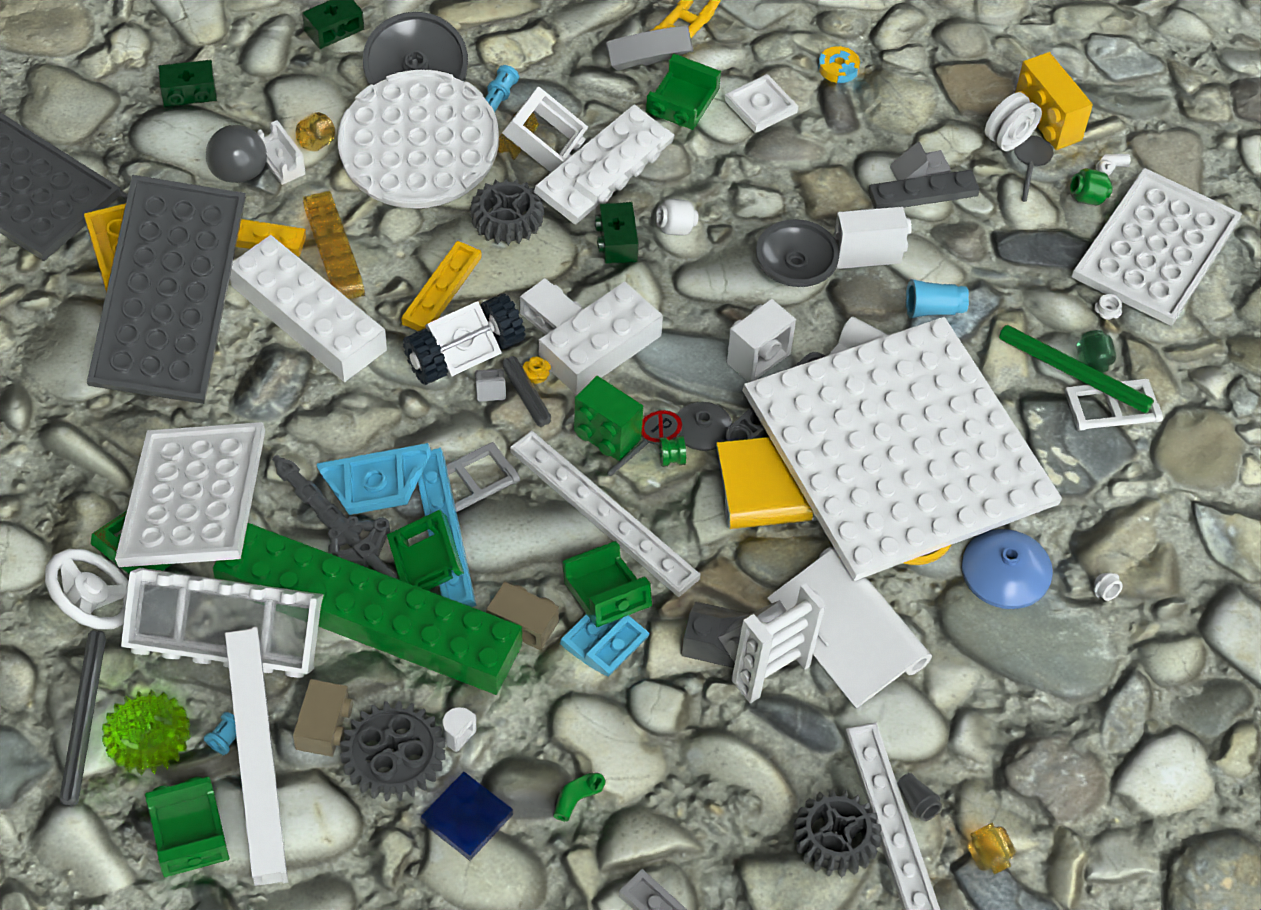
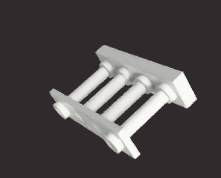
M806 583L800 586L796 606L768 623L760 622L755 614L743 620L732 682L749 703L760 698L763 682L766 677L795 659L804 669L810 667L825 604L821 595L817 591H812Z

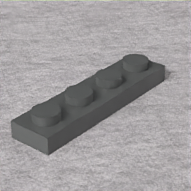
M971 169L869 185L868 193L874 209L905 208L978 197L980 188Z

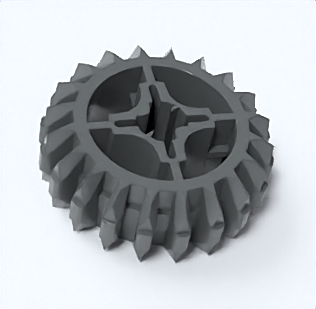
M506 178L501 183L495 179L493 185L485 183L483 189L477 190L470 208L472 224L474 228H477L479 235H485L487 241L495 239L497 245L501 241H506L509 246L511 241H516L520 244L522 238L529 240L531 234H537L539 227L543 223L544 206L542 199L534 193L535 188H529L527 182L520 185L518 179L514 182H509Z
M832 789L829 791L828 797L819 792L816 796V801L809 798L805 803V807H801L798 810V818L794 820L793 828L796 830L793 833V840L798 843L796 847L797 854L805 853L803 859L805 864L812 861L815 862V872L824 867L827 869L826 874L828 877L832 875L833 870H838L841 878L845 876L847 869L855 875L858 873L859 866L866 869L870 863L869 859L876 857L877 848L880 847L882 840L878 835L881 834L882 828L880 824H876L878 820L877 813H869L870 804H859V795L855 796L852 800L848 798L846 790L842 792L841 796H836L835 791ZM822 817L824 820L823 827L819 829L818 833L813 834L811 826ZM861 832L863 842L855 849H852L851 839L855 838V834Z

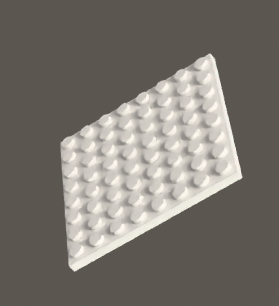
M945 317L745 383L743 386V393L853 581L1059 505L1062 500L1061 495Z

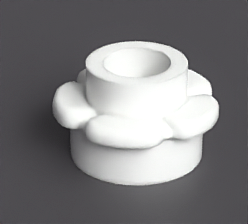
M1113 294L1103 295L1099 302L1095 304V311L1103 319H1117L1122 314V302Z
M1111 572L1100 574L1094 582L1095 595L1097 597L1101 596L1106 601L1114 599L1123 587L1122 582L1119 580V575Z

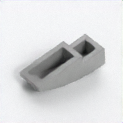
M688 26L652 30L607 41L611 65L618 71L639 64L647 66L670 59L673 54L680 56L694 51Z

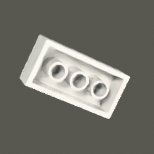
M623 282L540 338L539 357L548 361L551 365L550 371L577 395L596 376L602 378L661 337L663 315L629 284Z

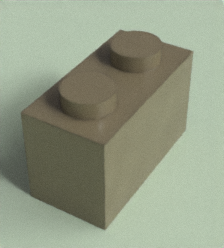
M505 581L486 609L488 614L522 626V642L539 650L543 649L559 623V606L555 605L553 601L545 597L539 598L529 593L522 586H513Z
M310 679L293 733L296 750L330 757L334 756L336 746H341L340 743L344 740L345 727H342L344 719L350 718L352 713L353 699H349L348 686Z

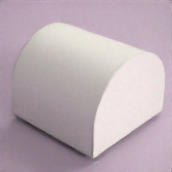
M453 708L443 718L445 743L453 751H459L476 732V715L466 708Z

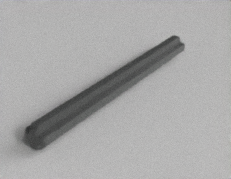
M92 630L88 633L59 797L63 805L74 806L79 802L106 643V636L103 631Z

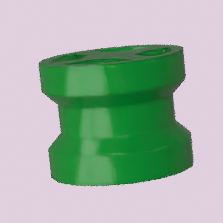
M677 436L672 440H668L666 437L659 438V454L662 467H668L671 463L686 465L684 436Z

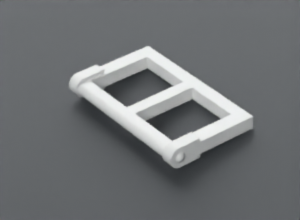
M1149 379L1121 381L1136 390L1141 389L1143 394L1153 398L1154 403L1148 414L1122 416L1117 399L1105 394L1113 417L1091 420L1085 419L1078 396L1102 394L1103 392L1090 385L1066 387L1065 394L1077 431L1138 423L1162 422V411L1159 403L1156 401Z

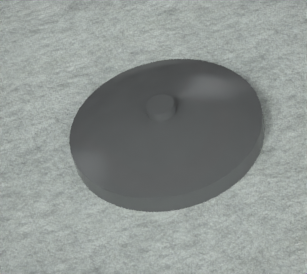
M406 12L385 20L371 33L363 51V69L368 85H375L385 80L386 76L409 70L441 71L452 74L454 78L465 82L468 72V53L460 33L446 20L430 13Z

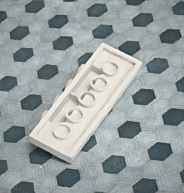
M634 104L535 186L534 193L576 225L600 203L606 204L613 192L616 190L621 191L633 175L637 177L643 171L648 162H655L661 151L673 142L675 135Z

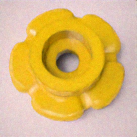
M532 357L523 364V369L531 383L538 384L547 379L551 365L541 357Z

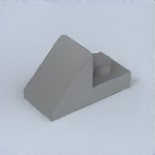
M920 142L914 144L890 166L897 181L945 174L951 171L941 150L925 153Z

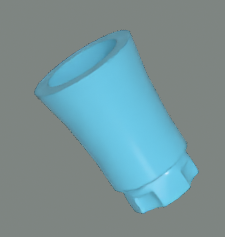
M910 279L908 282L906 309L909 318L931 315H955L956 313H964L968 310L969 292L966 286L929 283Z

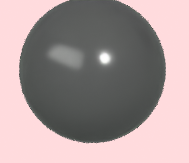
M228 125L216 131L210 138L206 147V162L211 173L218 179L230 183L246 182L255 178L263 171L267 160L266 146L262 138L251 128L243 125Z

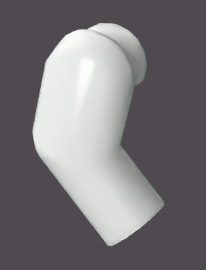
M1105 154L1096 164V170L1103 171L1109 176L1116 167H1129L1130 155Z

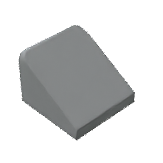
M504 369L475 371L478 401H495L506 398Z

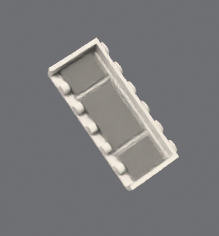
M138 568L131 571L129 575L121 647L131 648V653L148 655L150 651L162 653L161 657L167 659H180L181 656L193 657L192 661L200 664H210L211 660L221 661L224 667L229 668L225 633L257 627L260 638L263 672L272 673L273 669L285 671L286 676L301 678L304 677V674H308L314 669L320 609L324 594Z

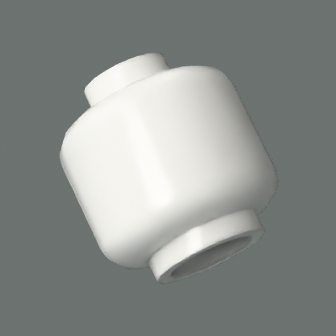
M667 199L662 205L658 206L656 211V224L667 235H687L691 232L693 226L695 227L698 223V212L694 210L692 203L688 200Z

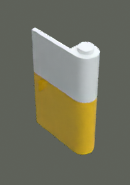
M770 437L717 442L716 447L726 495L725 517L728 529L818 520Z

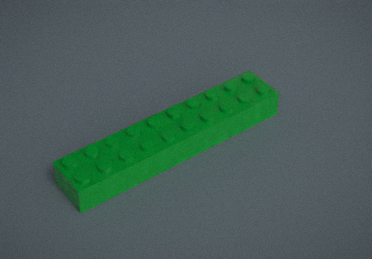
M247 523L241 559L216 561L212 568L215 579L324 594L318 627L494 695L498 694L522 647V626L250 523ZM250 600L263 606L266 604V602ZM276 604V611L308 622L309 608Z

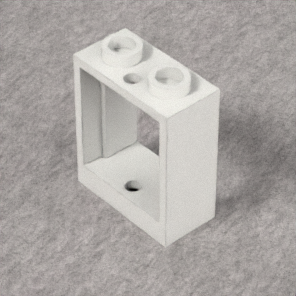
M538 86L502 134L548 171L553 172L572 156L570 154L572 149L577 151L584 143L586 138L583 137V134L588 129V126ZM533 111L537 112L569 138L559 154L523 126Z

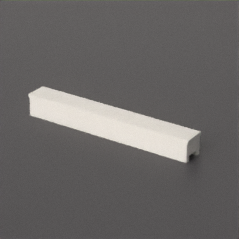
M252 627V629L227 632L225 637L252 878H254V885L259 886L278 882L288 883L260 638L257 627Z

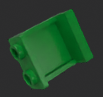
M673 54L669 60V71L655 93L650 91L647 95L646 113L694 130L720 89L721 71Z
M617 541L565 559L562 562L564 584L596 627L652 606L651 583L645 576L639 579L636 578L622 560L620 545Z
M194 777L182 784L159 786L153 791L145 793L158 850V860L164 878L230 860L210 777Z

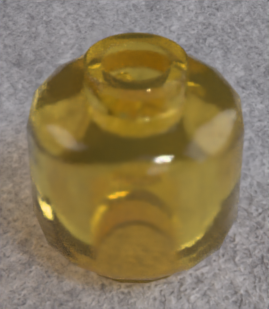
M314 112L297 123L295 128L296 140L299 145L312 152L324 148L335 138V127L332 120L320 112Z
M990 823L969 834L972 839L967 843V849L980 871L991 869L995 875L1012 866L1009 860L1016 855V848L1004 827H995L993 823Z

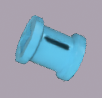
M224 712L220 717L221 722L213 732L207 733L204 736L206 744L222 755L230 751L229 746L237 737L235 718L229 712Z

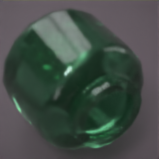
M1093 330L1081 335V339L1076 344L1079 361L1102 373L1107 372L1109 366L1116 361L1112 337L1104 334L1102 330Z

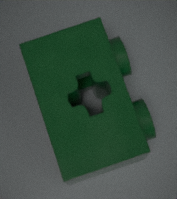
M329 0L302 12L304 31L319 49L364 30L363 11L354 0Z
M212 60L158 65L164 107L217 101Z
M633 202L600 204L599 215H595V231L601 232V236L597 237L598 253L604 254L605 264L638 262L639 243Z

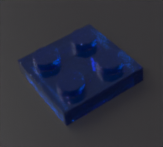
M463 772L420 816L422 824L471 861L513 816V809L466 772Z

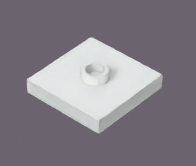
M768 74L725 94V102L754 133L798 112V105Z

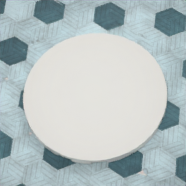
M434 70L398 72L386 76L385 80L375 85L370 84L355 97L356 100L349 109H346L338 130L340 159L352 182L368 196L385 204L402 208L439 206L467 194L488 174L495 161L499 147L497 118L492 106L489 105L483 94L469 82L456 79L452 74Z

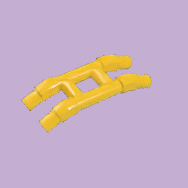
M680 0L666 18L652 30L676 27L673 24L680 18L690 23L688 28L692 38L712 18L721 0H709L698 16L688 11L693 4V0Z

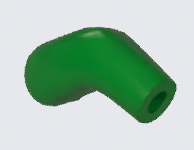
M589 773L563 786L558 796L553 817L563 822L569 821L574 807L579 800L598 794L603 790L606 784L604 776L600 773Z

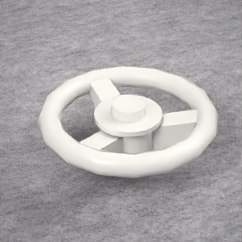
M67 549L52 556L46 565L45 584L51 599L63 613L79 624L94 629H115L124 625L129 579L118 566L104 556L86 549ZM73 561H83L98 567L108 574L117 585H106L99 576L93 573H81ZM59 568L61 569L64 593L62 592L60 584L57 580ZM123 598V608L118 615L98 617L91 614L93 610Z

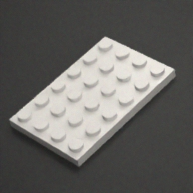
M1144 168L1073 271L1072 278L1104 294H1113L1121 302L1172 326L1240 221L1242 213Z
M263 422L148 430L115 557L118 567L241 559L265 436Z

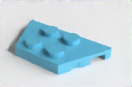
M428 443L317 463V468L349 515L407 505L430 457L431 448Z

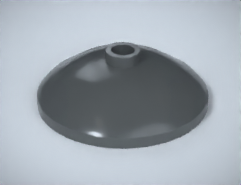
M790 219L777 222L764 230L757 242L756 258L763 272L776 282L792 287H809L825 281L834 273L839 261V247L832 234L822 226L806 220Z

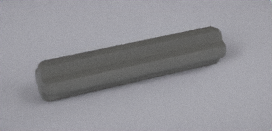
M515 356L505 358L503 360V369L535 423L539 427L548 425L551 422V414L520 362Z

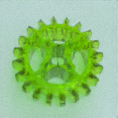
M152 689L147 696H143L140 691H137V698L132 700L125 695V704L114 703L115 713H107V723L102 724L104 734L102 742L106 747L108 757L110 759L113 758L116 766L124 765L128 773L136 768L141 776L147 768H150L151 772L156 774L157 766L160 765L168 770V761L171 759L179 762V752H186V741H189L191 738L190 730H188L191 724L189 718H187L185 708L179 706L178 700L175 697L168 699V695L165 692L156 697ZM154 716L165 718L171 724H164V721H158ZM121 740H129V743L137 744L138 749L125 745Z

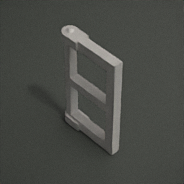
M494 442L446 465L448 475L456 472L472 493V495L455 503L456 513L512 484L520 482L518 473ZM490 455L506 477L480 489L464 467Z

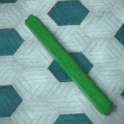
M1005 325L1000 332V340L1142 413H1148L1153 406V398L1010 325Z

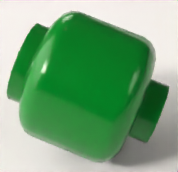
M1085 168L1076 173L1071 179L1070 192L1079 203L1098 206L1112 194V183H1110L1108 174L1103 171Z

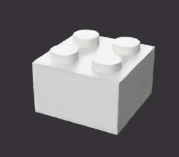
M773 299L764 305H758L749 316L743 320L736 321L732 325L727 364L747 382L757 380L791 354L796 319Z

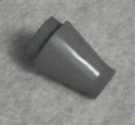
M912 773L905 774L899 779L897 785L901 789L914 817L920 818L922 821H928L941 811L940 796L919 781Z

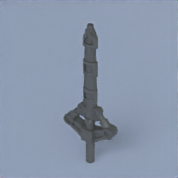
M278 455L273 457L272 460L277 468V475L283 481H288L295 489L294 493L305 504H308L315 511L317 517L330 529L328 532L330 545L328 546L327 553L364 567L370 565L373 570L398 579L379 558L387 534L390 533V524L386 518H378L375 521H360L355 516L346 518L334 504H331L322 495V491L312 481H307L299 473L300 468L294 462L280 458ZM362 530L369 531L368 537L362 540L359 536ZM348 544L350 547H352L350 549L340 551V546Z

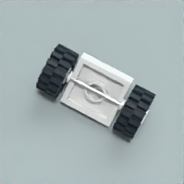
M505 293L499 294L482 302L481 306L478 301L426 324L425 329L404 337V353L408 357L407 361L411 364V369L413 373H416L417 379L422 384L427 385L447 376V374L449 377H452L501 354V348L505 349L523 341L524 337H526L525 327L522 325L523 319L519 317L520 312L518 309H515V303L510 300V297L506 296Z

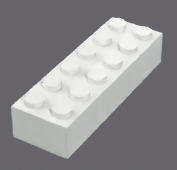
M269 235L233 261L230 275L231 287L344 383L387 351L385 329L272 235Z

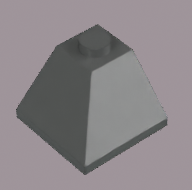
M695 602L690 612L683 639L682 656L734 668V661L718 637L736 620L750 613Z

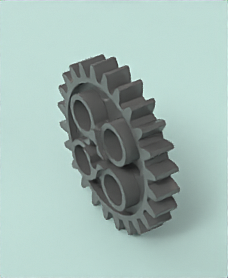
M385 701L384 709L380 711L375 705H372V714L368 715L366 712L361 711V722L352 719L350 721L352 730H344V737L347 741L340 743L341 751L343 752L340 754L341 763L345 764L343 766L345 775H351L350 781L352 785L360 783L361 793L366 792L370 788L373 799L380 792L384 793L385 801H389L391 794L395 793L398 800L402 801L403 792L406 791L411 797H415L414 788L418 786L423 791H426L425 780L435 782L436 773L434 771H442L443 769L440 760H445L446 755L443 749L445 748V738L441 737L442 728L441 726L435 727L434 716L426 719V710L424 708L414 713L413 703L407 709H402L401 701L397 702L395 708H390L389 703ZM399 729L409 730L404 734L395 733ZM369 741L379 742L375 746L365 745ZM411 755L421 756L420 759L414 761L407 759ZM382 767L391 768V770L386 773L378 772V769Z

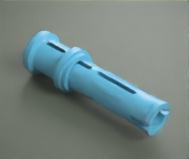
M501 65L497 70V77L487 86L488 94L485 99L492 106L494 113L501 101L508 99L512 85L516 84L519 80L518 72L508 65Z

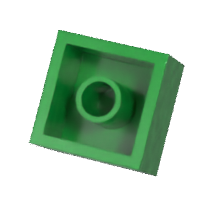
M596 376L575 397L574 432L580 439L589 441L598 447L604 455L611 456L620 461L641 440L643 405L604 379Z

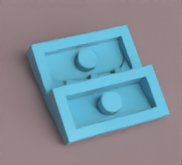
M586 614L561 638L560 645L589 667L609 677L646 640L650 633L629 615L596 627Z

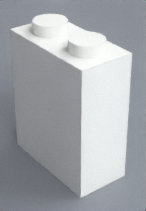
M893 207L838 212L834 231V238L839 247L837 269L900 264L903 253L907 252L908 249L907 234H911V220L909 217L906 218L904 208Z

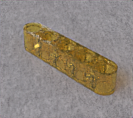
M331 191L303 196L305 212L330 284L349 300L365 296L363 281Z

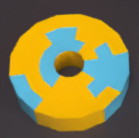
M833 46L827 48L820 55L818 63L819 72L825 79L831 82L846 83L852 81L859 72V56L853 50L846 47Z

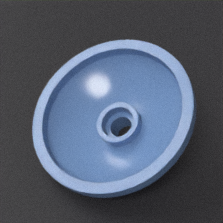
M1009 529L990 530L975 537L966 547L961 564L964 581L973 594L987 604L1003 609H1020L1038 602L1048 591L1053 575L1052 563L1045 549L1030 536Z

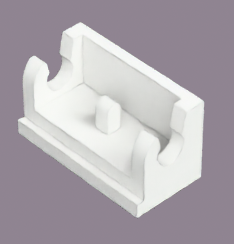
M278 120L271 122V133L268 136L264 137L265 135L261 129L257 132L266 146V164L281 185L306 175L302 152Z

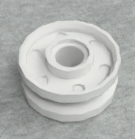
M1021 92L1014 93L1004 99L992 112L986 123L985 134L990 140L997 141L998 147L1006 152L1014 150L1015 147L1025 142L1034 132L1040 122L1042 110L1037 104L1030 103L1029 97Z

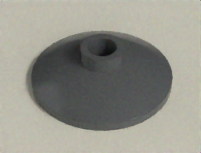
M710 402L691 403L682 408L677 414L683 424L682 432L679 436H684L685 445L694 450L710 451L717 449V442L726 441V431L732 425L729 414L722 407Z

